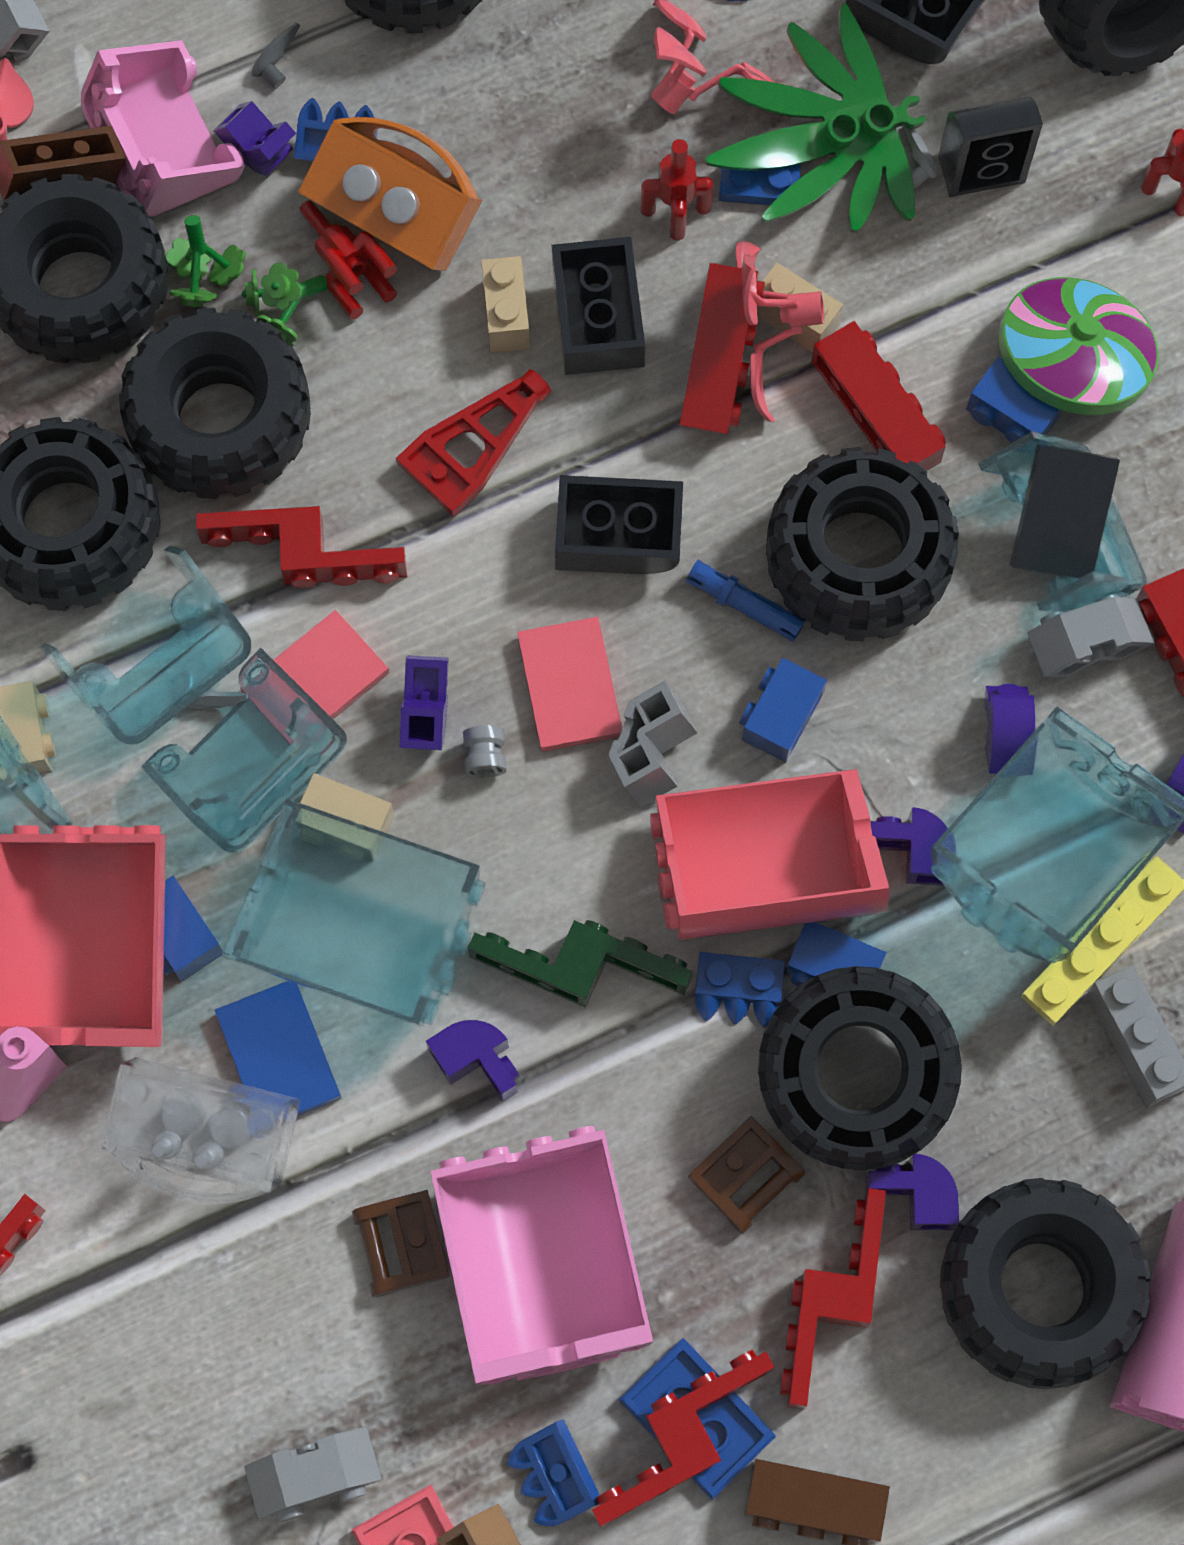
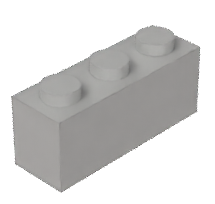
M1131 965L1095 982L1086 995L1146 1108L1148 1109L1183 1092L1184 1059L1134 966Z

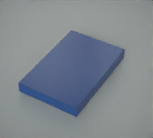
M295 978L214 1010L261 1131L342 1098Z
M682 1338L619 1399V1402L657 1441L646 1420V1417L653 1413L650 1405L673 1392L677 1399L693 1391L690 1385L691 1382L711 1371H714L717 1378L720 1376ZM735 1392L697 1412L721 1461L691 1479L711 1500L776 1438V1435Z

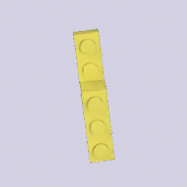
M1156 856L1112 903L1109 902L1023 992L1021 998L1054 1026L1095 981L1115 964L1184 890V880Z

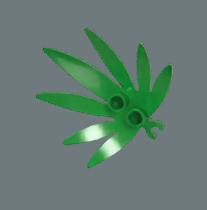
M843 4L838 12L839 38L845 61L856 81L837 58L812 35L794 22H790L787 27L788 37L800 60L816 79L828 89L841 96V101L801 88L762 80L721 77L718 82L721 90L757 109L795 118H821L823 121L782 128L734 143L708 155L705 158L707 166L729 170L761 171L792 167L823 158L830 154L835 156L817 166L787 188L762 215V222L767 223L783 218L808 206L835 186L858 161L862 162L863 166L855 180L848 208V222L852 233H857L873 209L880 188L882 168L885 170L887 193L896 211L906 221H911L915 216V194L912 174L896 127L903 126L907 129H917L926 121L925 115L913 118L907 112V108L916 106L920 99L919 96H909L898 107H893L888 103L883 81L873 53L847 4Z

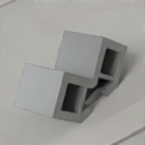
M0 0V60L13 57L16 63L30 57L50 32L34 0Z
M1118 594L1107 595L1095 603L1067 612L1056 611L1040 619L1041 625L1027 632L1044 677L1069 678L1099 660L1123 661L1155 643L1137 598L1119 597Z
M666 681L661 682L628 702L623 715L626 719L619 739L613 741L608 754L624 788L641 807L655 800L656 795H664L678 787L662 753L697 734L682 701Z
M367 1427L332 1434L317 1439L316 1443L294 1450L285 1449L245 1465L244 1468L258 1519L277 1515L279 1523L305 1515L303 1506L320 1499L339 1495L340 1502L343 1503L367 1495L365 1486L382 1480Z

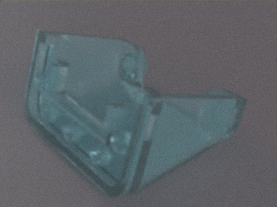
M262 648L243 665L238 675V682L249 697L247 700L239 702L189 753L177 744H168L158 749L141 766L195 826L224 851L229 853L241 851L250 845L308 787L313 773L320 775L340 755L347 742L345 731Z

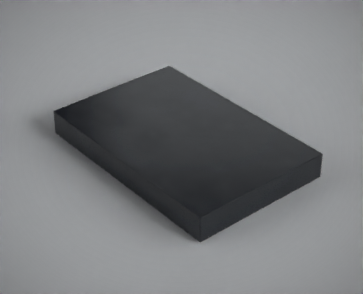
M1037 444L1010 565L1018 569L1092 581L1120 459Z

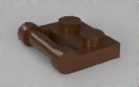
M751 1115L688 1175V1178L726 1217L729 1223L739 1233L744 1234L752 1226L750 1221L791 1182L797 1183L805 1175V1172ZM772 1159L780 1169L738 1208L730 1198Z
M428 1189L363 1206L352 1211L354 1224L360 1226L373 1282L369 1284L372 1297L389 1295L403 1289L450 1277ZM389 1216L402 1269V1274L391 1277L376 1221Z

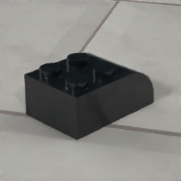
M846 0L845 4L849 7L861 30L913 60L925 64H939L946 59L985 0Z
M1028 96L950 111L948 113L938 158L949 197L1026 183L1043 125L1039 109L1032 97Z
M622 237L551 245L554 288L565 375L645 367V339L632 238Z
M560 475L555 570L656 574L674 569L680 561L683 481Z

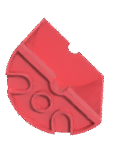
M857 769L656 795L657 813L650 814L652 838H660L661 841L660 843H655L658 868H664L665 871L664 873L657 874L661 899L669 898V903H663L666 928L670 930L675 929L679 941L874 915L886 912L888 909L889 885L876 837L872 835L870 815Z
M14 825L13 834H0V1035L9 1028L19 1026L30 1029L48 1045L162 1047L166 835L161 834V826L135 825L134 827H120L114 825H94V827L54 825L53 834H39V826Z

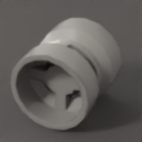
M482 725L470 727L463 731L464 747L470 750L468 751V757L464 760L466 775L475 778H489L507 772L506 757L501 754L500 749L505 744L503 728Z

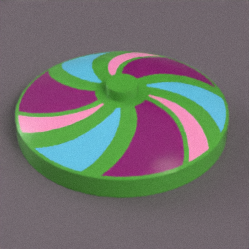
M1056 277L1040 280L1028 285L1018 292L1007 306L998 331L1000 353L1014 379L1040 401L1070 413L1104 415L1129 407L1145 393L1158 366L1159 351L1156 337L1143 314L1125 297L1108 287L1089 280Z

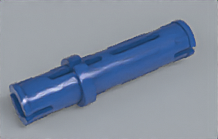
M699 559L692 567L686 579V583L699 588L717 599V604L722 607L728 605L763 626L781 634V636L791 642L795 641L803 628L802 625L806 622V619L803 617L795 616L777 603L739 583L738 577L734 575L728 577Z

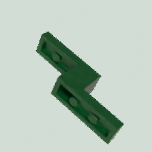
M586 920L584 924L573 921L553 966L547 964L549 959L541 953L531 949H526L524 953L508 947L510 944L508 940L491 932H487L485 936L474 932L467 947L469 958L585 1008L606 962L685 996L693 972L686 968L687 963L680 958L670 954H664L663 958L647 952L648 947L644 943L630 937H625L623 941L608 935L609 930L606 927L590 920Z

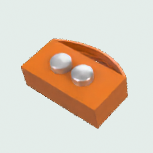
M369 117L333 120L298 190V193L430 269L440 271L447 270L483 201L477 197L468 176L460 164L438 142L412 127L389 120ZM377 129L394 130L419 140L444 160L452 171L451 176L445 178L426 158L405 146L378 140L375 136Z

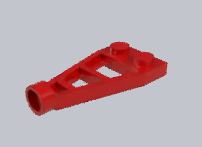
M529 369L520 378L425 430L396 457L397 465L447 512L455 517L484 489L534 409L551 394L549 385L537 372ZM521 391H523L527 397L523 396L521 394ZM502 406L513 418L500 435L493 436L479 423V420L495 407ZM465 432L474 433L485 444L483 453L476 464L470 468H464L445 450V446L450 440Z

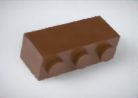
M104 126L0 141V194L3 201L14 192L22 195L31 189L30 183L45 177L48 182L62 180V174L83 175L85 181L91 182L96 177L116 184L126 157L113 127Z
M755 1459L744 1516L752 1517V1526L762 1529L779 1531L780 1523L798 1527L797 1535L805 1538L823 1541L824 1534L829 1533L843 1536L842 1545H869V1542L879 1543L882 1537L890 1486Z

